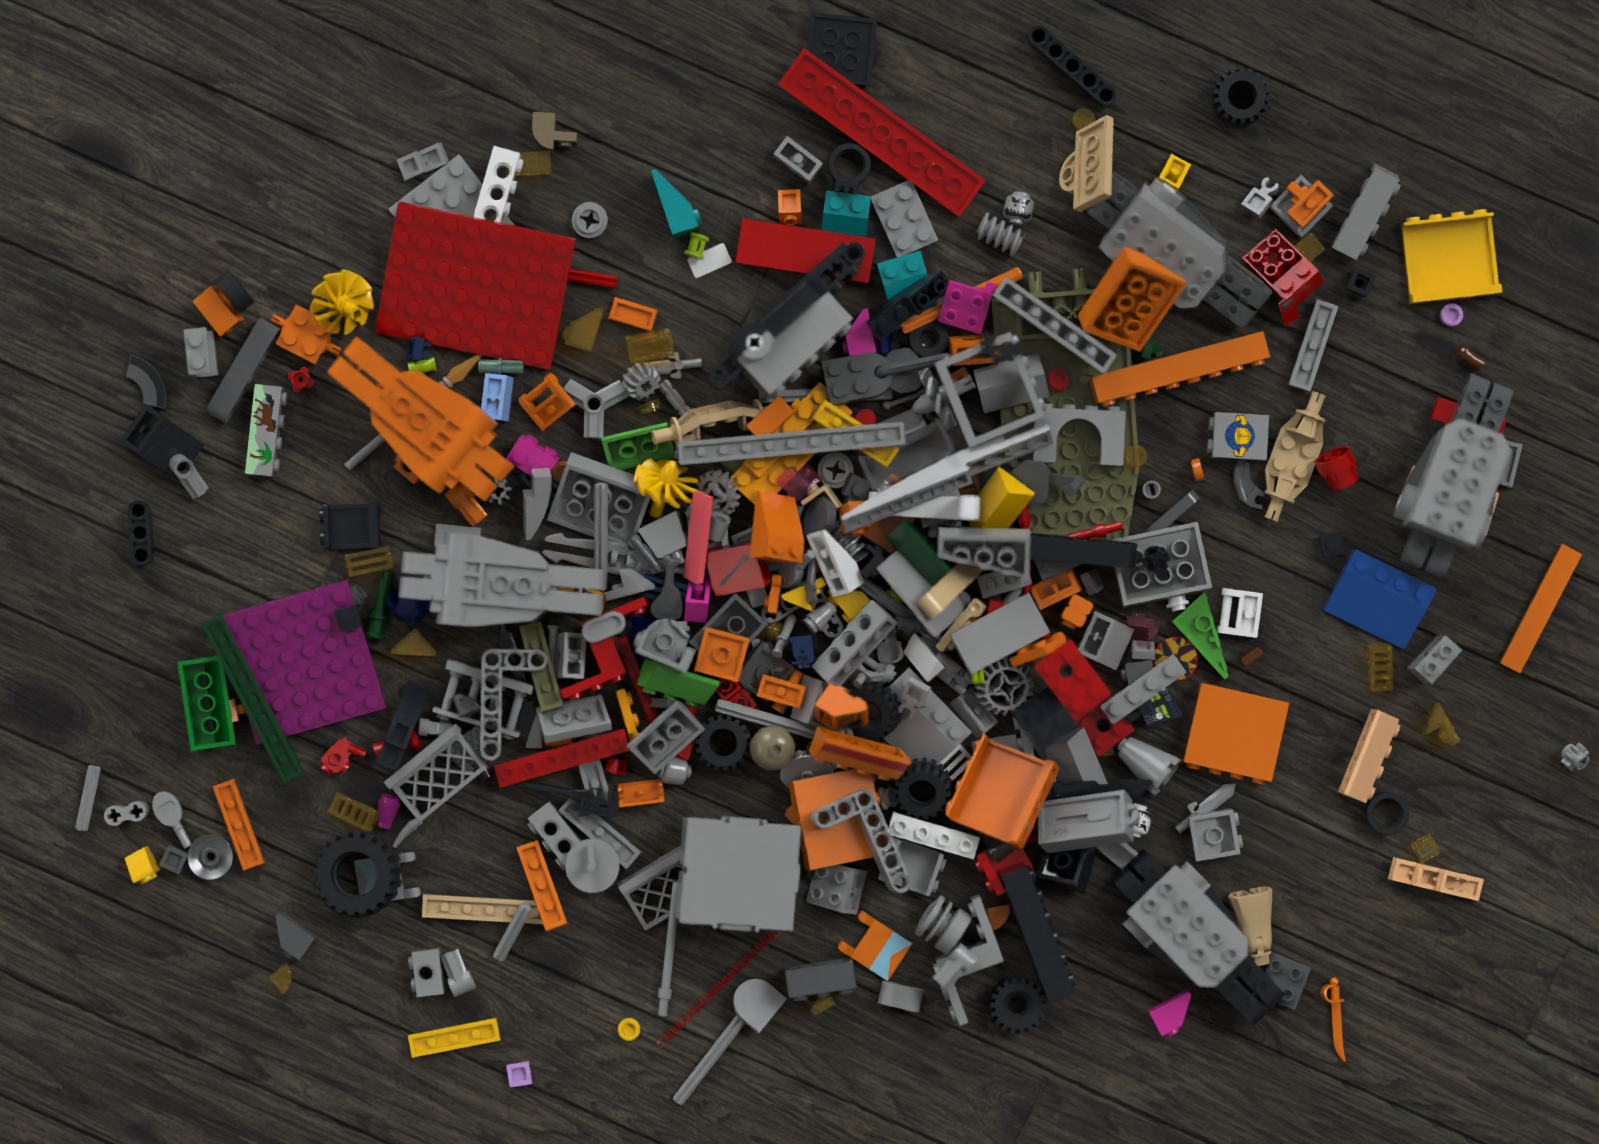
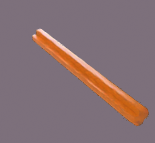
M1015 267L974 288L985 289L987 282L996 284L995 292L1005 277L1015 283L1021 280L1023 275L1021 270ZM943 302L926 309L920 315L916 314L900 325L903 333L907 334L937 320Z

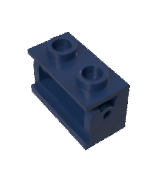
M811 635L790 637L789 642H792L793 655L796 658V662H792V665L797 664V669L811 667L810 662H815Z

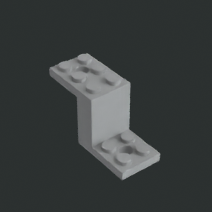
M979 895L970 897L971 903L968 906L973 918H978L979 924L976 925L980 938H985V940L966 946L978 959L960 977L1004 961ZM952 952L935 958L936 964H933L935 973L947 962L948 956ZM953 984L948 991L941 986L945 1000L950 999L952 1006L948 1008L953 1022L958 1020L959 1025L968 1023L955 985Z

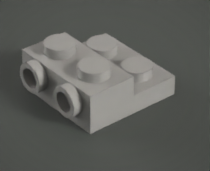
M1229 808L1188 816L1195 861L1241 854L1240 848H1243L1241 834L1237 835L1236 826H1239V818L1237 812L1234 813L1233 809Z

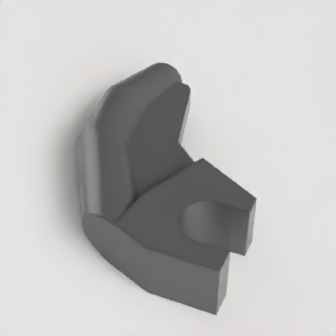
M1239 459L1234 467L1233 483L1238 498L1251 508L1262 509L1263 505L1255 503V497H1264L1265 493L1250 480V463L1247 462V459Z

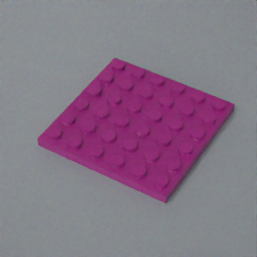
M348 580L224 614L286 736L386 708L363 627L342 632L339 630L334 610L355 604ZM248 716L256 745L261 744L262 741Z

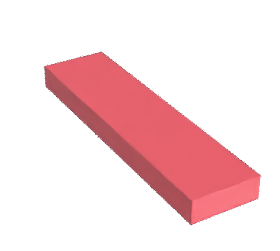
M693 491L683 574L684 578L696 584L703 583L713 505V497L701 491Z

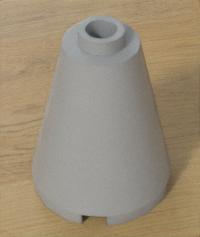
M1132 737L1128 740L1124 738L1117 747L1119 750L1118 756L1139 780L1152 781V785L1147 790L1154 796L1161 791L1158 789L1160 785L1168 783L1177 770L1178 763L1181 762L1178 757Z

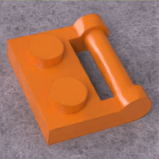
M552 373L546 375L544 381L528 394H523L518 399L520 405L542 431L575 405L574 401L559 385L557 377ZM549 388L553 394L535 407L533 400Z
M1062 632L1053 634L1051 638L1036 643L1031 642L1016 650V655L1009 658L1012 667L1048 655L1066 643V637Z

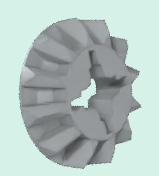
M583 203L573 212V228L579 235L585 238L599 236L607 226V214L597 203ZM593 211V219L599 222V224L591 223L587 229V223L581 217H589Z
M829 453L819 462L818 476L823 484H828L831 488L843 487L849 474L853 473V464L842 453ZM836 461H839V469L845 471V473H838L835 480H832V472L826 469V467H834Z

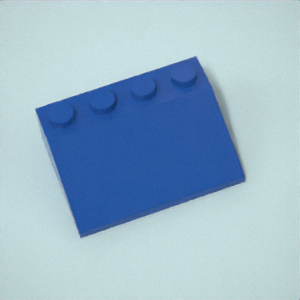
M1355 549L1351 551L1323 610L1397 647L1405 649L1437 589Z

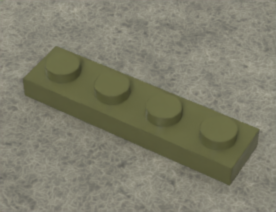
M541 621L520 626L519 629L524 648L542 650L546 653L548 659L547 665L543 669L530 670L541 712L545 713L564 708ZM537 653L532 655L531 662L535 666H540L543 664L544 658L541 654Z

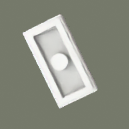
M914 633L904 650V654L924 679L929 682L944 666L925 642Z

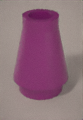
M390 794L381 795V799L378 800L379 827L391 829L392 822L400 806L399 797Z

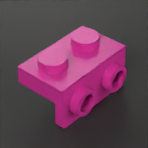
M529 434L527 436L521 435L506 458L511 464L530 476L531 469L549 468L551 473L560 460L556 456L558 453L547 446L546 448L537 444L539 441Z

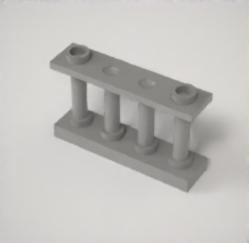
M449 659L445 669L450 670L449 674H451L443 704L442 707H433L432 712L437 713L436 717L444 720H450V717L481 726V719L471 717L472 714L459 718L458 713L451 711L450 708L459 678H462L463 674L471 676V681H473L468 697L475 701L477 700L481 686L482 668ZM502 675V691H505L506 687L514 689V694L516 695L507 725L501 728V737L514 740V737H520L521 735L520 731L514 729L523 699L527 697V694H533L535 686L534 684ZM488 676L485 680L493 683L492 687L494 688L498 685V679L495 676ZM491 698L488 710L492 711L498 707V702ZM488 721L485 724V728L494 731L498 729L497 724H494L493 721Z

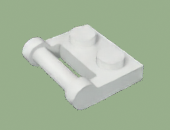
M1222 588L1221 595L1224 596L1220 626H1217V633L1257 638L1263 593ZM1232 596L1239 597L1235 628L1229 627Z

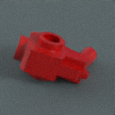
M344 737L342 740L339 739L320 758L321 765L319 768L329 776L331 773L337 774L339 772L343 774L351 765L348 763V757L353 754L364 758L367 750L350 744L351 742L347 741V737Z

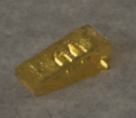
M1389 643L1368 644L1367 657L1370 692L1393 691L1392 646ZM1385 652V655H1375V653ZM1386 661V664L1375 665V662ZM1386 670L1384 674H1375V671ZM1387 679V683H1375V680Z
M336 792L328 810V813L364 831H372L379 816L378 810L339 792ZM342 800H344L345 804L340 813L338 809ZM352 804L353 807H352V809H351V812H350L349 816H347V815H346V814H347V811H348L350 805ZM359 808H360V809H362V810H361V812H360V814H359L358 819L356 820V819H354V818H355V816H356V814H357V812H358V810H359Z

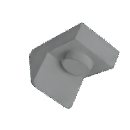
M625 568L619 570L622 583L613 585L611 591L604 593L606 601L655 589V586L633 569Z

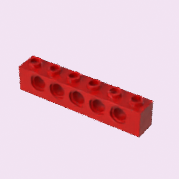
M623 728L497 764L494 768L499 786L504 787L630 751L627 747L629 740L626 730Z

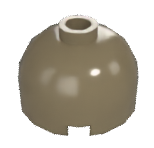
M767 726L758 730L751 739L750 754L753 761L761 768L777 771L791 763L795 755V743L793 737L785 729L779 726Z

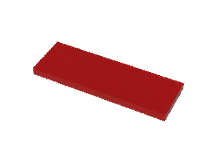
M742 218L736 264L808 274L842 242L846 245L850 242H857L865 249V256L859 267L861 270L851 281L869 284L875 239ZM847 253L848 258L851 260L858 259L856 253ZM833 269L829 277L833 278L835 273H840V269Z

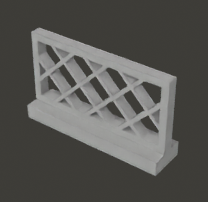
M457 724L449 728L384 782L389 789L392 788L419 822L488 767L460 733L461 729ZM456 740L463 746V755L451 753L452 744ZM437 756L447 757L446 768L435 767V758ZM451 757L462 759V770L450 769ZM466 759L474 760L480 768L475 772L466 771ZM421 769L430 770V782L418 780ZM434 771L446 772L445 784L434 783ZM450 773L461 774V784L450 785ZM404 783L414 784L413 795H406L400 786ZM418 784L429 786L428 797L417 796ZM433 786L445 788L442 799L432 798ZM417 800L428 801V808L424 814H421L416 808Z
M681 845L617 883L618 888L645 931L669 917L670 910L661 908L664 896L671 898V894L665 893L667 881L678 882V880L668 877L670 869L683 867L680 864ZM655 878L665 880L662 892L649 889L651 881ZM635 890L644 891L643 903L634 902L629 894ZM648 893L661 895L658 907L645 904ZM636 906L641 907V911H640V912H639V910L637 909ZM644 908L656 910L655 919L646 923L642 917Z

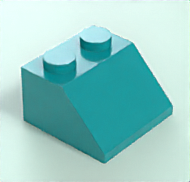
M826 191L821 231L866 237L871 196Z

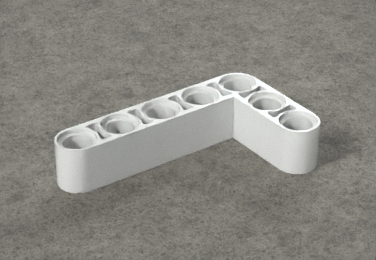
M869 492L868 500L880 492ZM939 496L891 516L978 521L980 497Z

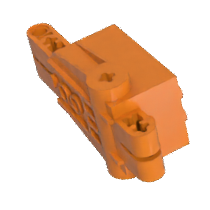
M355 337L343 353L359 367L356 368L345 358L339 356L327 372L371 408L372 425L410 470L428 486L441 494L447 486L452 489L460 481L486 502L496 490L498 484L482 472L481 469H485L494 478L502 482L514 468L506 458L489 445L497 435L493 430L498 423L472 401L432 380L420 370L400 372L365 342ZM361 369H363L371 377L378 381V384H375L366 375H364L361 372Z

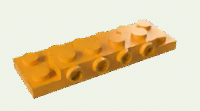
M819 382L802 400L797 398L790 406L795 414L774 433L827 429L812 419V416L823 400L829 401L827 388ZM845 404L836 405V407L851 416L853 414ZM816 453L746 459L730 479L735 478L732 484L739 486L738 491L755 505L756 491L778 494Z

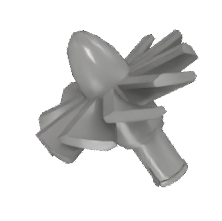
M927 367L918 371L926 393L915 401L912 411L916 414H927L936 411L947 430L957 425L953 412L948 405L950 401L943 385H938L930 368ZM970 374L953 383L958 396L976 388L974 381L964 385L973 380Z

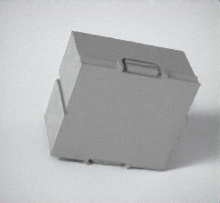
M721 816V820L683 817L680 864L683 867L678 875L675 914L679 922L713 925V929L753 930L759 932V928L793 931L795 895L798 892L800 873L798 857L801 826L767 823V820Z

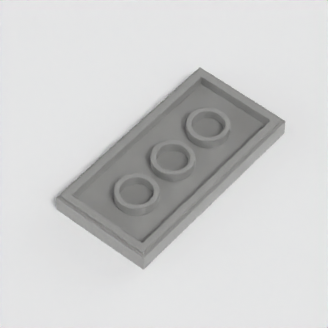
M1027 593L949 636L971 675L1050 633L1031 595Z

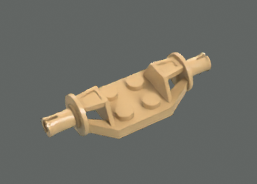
M1312 391L1306 410L1296 409V414L1279 430L1264 469L1267 488L1264 493L1271 498L1270 505L1264 516L1267 519L1278 522L1284 503L1294 504V499L1308 485L1315 467L1314 461L1318 458L1323 446V423L1326 420L1319 415L1324 398L1326 397L1323 394ZM1303 416V419L1301 420V422H1300L1298 428L1296 429V428H1295L1296 425L1298 424L1299 420H1300L1301 417ZM1278 478L1275 492H1273L1275 479Z
M754 399L753 406L730 400L689 409L678 420L676 417H672L670 427L652 430V440L654 444L673 440L678 448V442L700 440V425L709 427L716 425V421L724 420V422L737 420L741 430H749L746 425L750 422H746V416L756 417L767 406L763 407L759 399ZM689 431H691V433H692V434H690V435L683 436V435H685L686 433H688Z

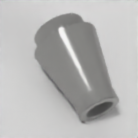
M828 601L821 607L808 613L803 622L814 634L818 631L821 632L837 610Z

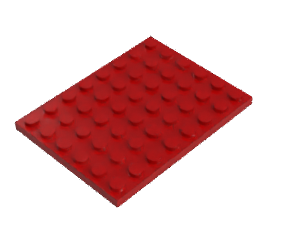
M399 201L375 332L409 340L410 337L424 338V342H430L432 345L498 359L502 358V360H521L523 364L550 370L576 239Z

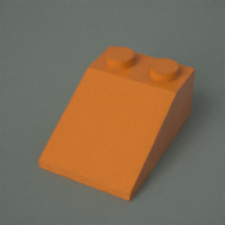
M756 491L750 558L781 564L803 563L804 536L795 497Z

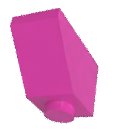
M868 308L862 310L851 329L845 335L846 341H842L844 355L876 353L873 333L866 324L870 319Z
M704 572L703 583L696 584L688 580L684 621L707 623L711 589L709 572Z
M1188 990L1147 1010L1161 1036L1166 1034L1167 1037L1176 1034L1179 1031L1178 1028L1182 1026L1191 998Z

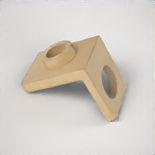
M828 484L823 485L821 488L818 485L807 492L808 497L801 501L803 506L807 505L813 499L826 492L837 509L842 506Z

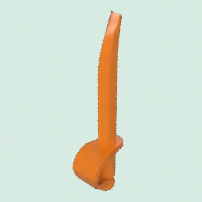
M1336 977L1330 979V984L1322 987L1320 996L1324 1001L1331 1003L1334 1046L1340 1059L1345 1062L1340 1003L1344 1002V999H1340L1339 986H1337L1339 981ZM1329 988L1331 999L1327 998V990Z

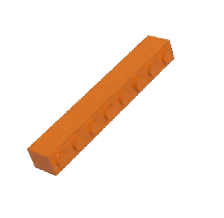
M1262 331L1090 377L1088 380L1094 403H1101L1102 407L1115 404L1114 399L1123 397L1124 401L1137 398L1136 393L1144 391L1145 395L1158 392V387L1166 386V390L1179 387V382L1187 380V383L1190 384L1201 381L1200 376L1208 374L1209 378L1222 375L1221 371L1225 369L1235 372L1242 370L1244 364L1251 363L1252 367L1265 364L1264 359L1269 358L1270 354L1264 332Z

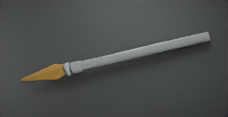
M477 354L453 367L449 374L443 377L439 383L447 388H452L454 384L461 382L483 355ZM379 434L349 459L345 466L349 470L353 469L386 440Z

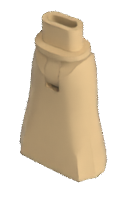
M1272 888L1249 889V893L1245 890L1232 892L1228 898L1237 924L1248 938V956L1258 966L1269 964L1272 944Z

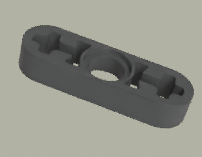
M1191 490L1150 525L1144 533L1165 529L1199 500L1200 497Z

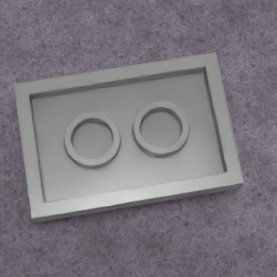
M907 180L871 196V202L896 257L910 254L938 241L914 184L911 181Z
M602 695L562 702L564 708L545 713L541 712L540 707L536 708V715L545 743L612 730L611 721Z

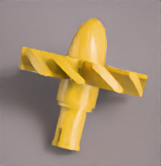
M348 270L325 275L323 277L325 281L316 286L311 294L327 299L328 302L314 298L310 306V313L331 308L328 313L315 317L317 325L322 328L330 317L336 314L335 320L326 330L328 333L336 334L340 331L341 318L344 316V335H347L356 328L357 324L355 321H358L361 326L365 324L369 309L373 310L374 307L371 295L373 290L363 277Z
M652 458L637 466L633 483L637 484L642 496L649 494L653 501L648 510L651 516L656 518L662 516L666 503L671 504L675 508H680V505L672 496L692 504V500L683 493H693V491L698 490L684 484L698 483L697 478L688 476L678 478L680 474L688 470L687 467L678 466L676 461L669 459L654 462Z

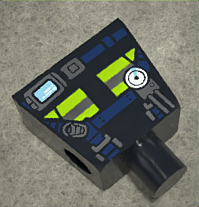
M1168 686L1126 715L1130 724L1142 718L1145 726L1182 716Z

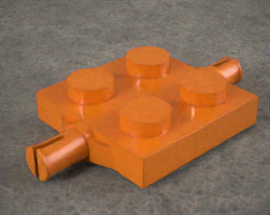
M295 305L291 315L286 320L273 314V318L270 320L271 323L281 327V334L275 344L314 365L317 364L320 356L326 350L336 356H339V352L342 350V348L330 343L332 334L326 332L332 322L327 321L321 328L315 321V317L318 315L311 314L310 311L298 305Z

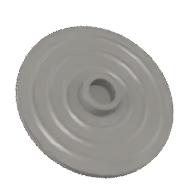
M798 750L795 752V758L792 759L791 763L780 770V778L783 784L788 787V782L831 774L834 773V769L829 761H827V764L819 763L814 760L809 751L802 752Z
M585 839L578 842L569 851L565 863L566 874L570 882L579 890L589 893L601 892L610 887L616 880L619 873V858L616 851L607 842L600 839Z

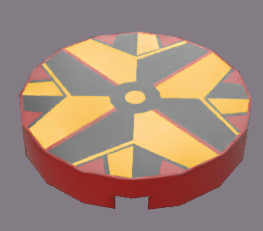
M1182 637L1164 639L1155 649L1154 667L1174 654L1186 671L1184 675L1175 681L1187 679L1197 667L1198 655L1195 647L1190 641Z

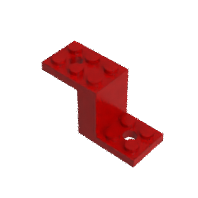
M642 597L604 614L616 611L623 616L630 613L632 616H636L646 612L644 607L649 605L646 598ZM589 619V620H587V621L582 622V623H581V624H582V627H583V625H584L586 622H588V621H590V620H592V619ZM613 636L596 643L589 642L601 674L560 690L563 699L568 697L572 701L584 696L582 691L590 689V692L603 688V682L610 680L611 683H615L625 679L624 674L628 671H626V666H624V661H622Z
M1071 639L1034 666L1056 697L1066 707L1077 723V728L1084 727L1092 748L1098 757L1135 730L1126 717H1123L1115 724H1112L1100 705L1111 698L1109 696L1111 692ZM1063 664H1068L1072 667V674L1069 677H1062L1059 673V669ZM1100 719L1109 721L1110 727L1106 732H1101L1097 728V722Z

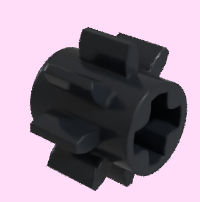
M1157 545L1148 547L1144 552L1145 557L1141 559L1147 571H1152L1153 573L1165 571L1168 567L1167 562L1171 560L1168 551L1164 547L1160 548Z

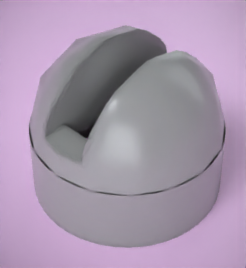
M1148 481L1143 486V494L1147 498H1156L1161 493V486L1157 481ZM1150 484H1154L1155 495H1152Z

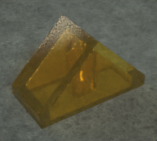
M415 628L391 649V654L438 656V651Z

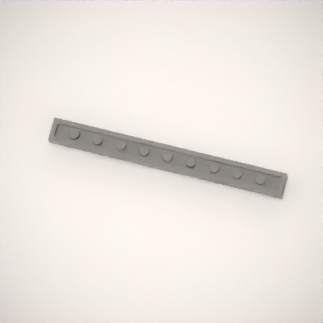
M904 422L678 442L680 465L904 445Z

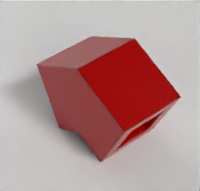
M608 757L605 771L625 775L627 761Z

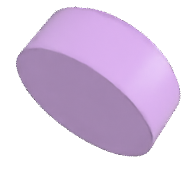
M1448 304L1441 309L1440 319L1446 326L1458 325L1463 319V311L1457 304Z

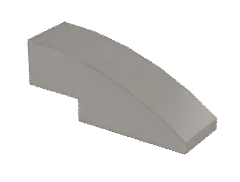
M549 468L531 469L532 489L523 490V528L526 540H531L539 528L549 503L552 480Z

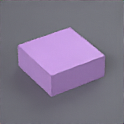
M529 1061L506 1065L510 1087L533 1083Z

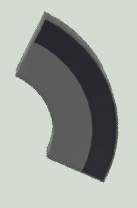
M131 355L126 377L133 379L140 386L143 393V404L166 409L167 393L160 375L151 364Z

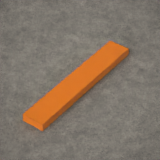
M1564 544L1560 545L1499 662L1500 664L1517 673H1521L1582 556L1581 553Z

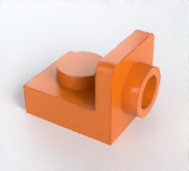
M800 189L778 190L779 224L793 226L802 223Z

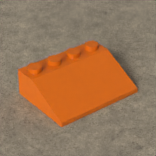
M1124 246L1078 314L1083 331L1141 351L1187 282L1147 255Z

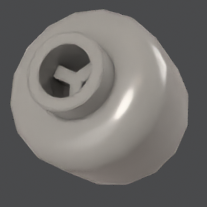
M676 755L657 772V776L665 784L682 785L686 778L691 776V765H688L686 759Z

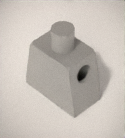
M674 511L638 529L640 535L658 559H662L665 555H670L673 559H681V564L685 563L681 549L687 547L688 537L680 511Z

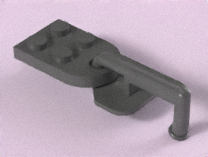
M902 348L890 351L886 358L880 354L868 352L822 361L821 365L829 402L836 406L876 398L883 395L889 388L899 394L916 391L922 385L918 371L927 367H935V362L947 358L951 354L943 353L918 358L912 349Z
M958 449V450L956 451V453H958V452H960V451H962V450H964V449ZM1016 459L978 473L982 487H984L997 468L1001 467L1035 493L1028 502L1029 504L1044 503L1049 496V484L1065 486L1066 495L1074 497L1084 483L1082 476L1050 473L1045 463L1034 460H1024L1019 464ZM981 490L963 495L977 496Z

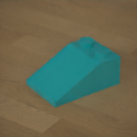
M656 169L651 170L673 238L699 231L698 225L702 223L698 210H693L691 204Z
M920 251L877 264L887 300L909 285L927 276Z

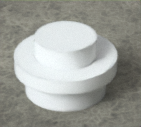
M1185 595L1167 599L1168 604L1166 606L1167 608H1172V612L1186 609L1185 605L1189 604V601L1186 600Z

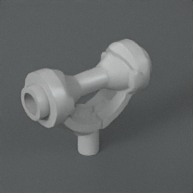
M867 657L853 672L856 676L853 685L860 688L864 682H879L883 685L887 682L890 684L896 675V672L893 671L895 666L891 663H877L870 657ZM862 663H863L864 665H866L867 667H869L870 669H872L874 672H872V671H870V670H866V668L862 665Z

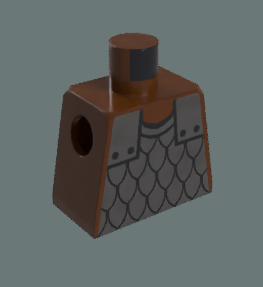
M477 725L462 736L488 766L487 762L490 760H486L481 755V726ZM456 740L452 744L451 753L463 755V746ZM487 744L484 750L487 755L491 756L493 752L489 744ZM451 757V760L462 770V759ZM466 759V771L474 772L480 768L474 760ZM488 766L479 774V777L482 781H485L494 774Z

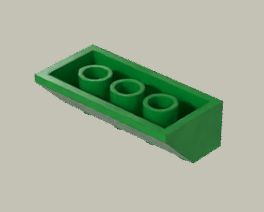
M218 656L177 662L191 751L235 745L236 740L226 674Z

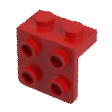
M1002 841L976 854L978 860L974 863L980 874L985 872L989 879L985 883L991 893L996 892L997 896L1006 892L997 871L1023 862L1026 866H1030L1035 873L1023 849Z

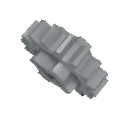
M712 469L700 475V480L695 484L699 487L697 488L698 491L713 497L712 511L722 512L726 515L735 512V508L739 506V502L736 500L741 498V495L736 493L739 486L732 484L735 478L729 480V473L722 474L721 469L716 471Z

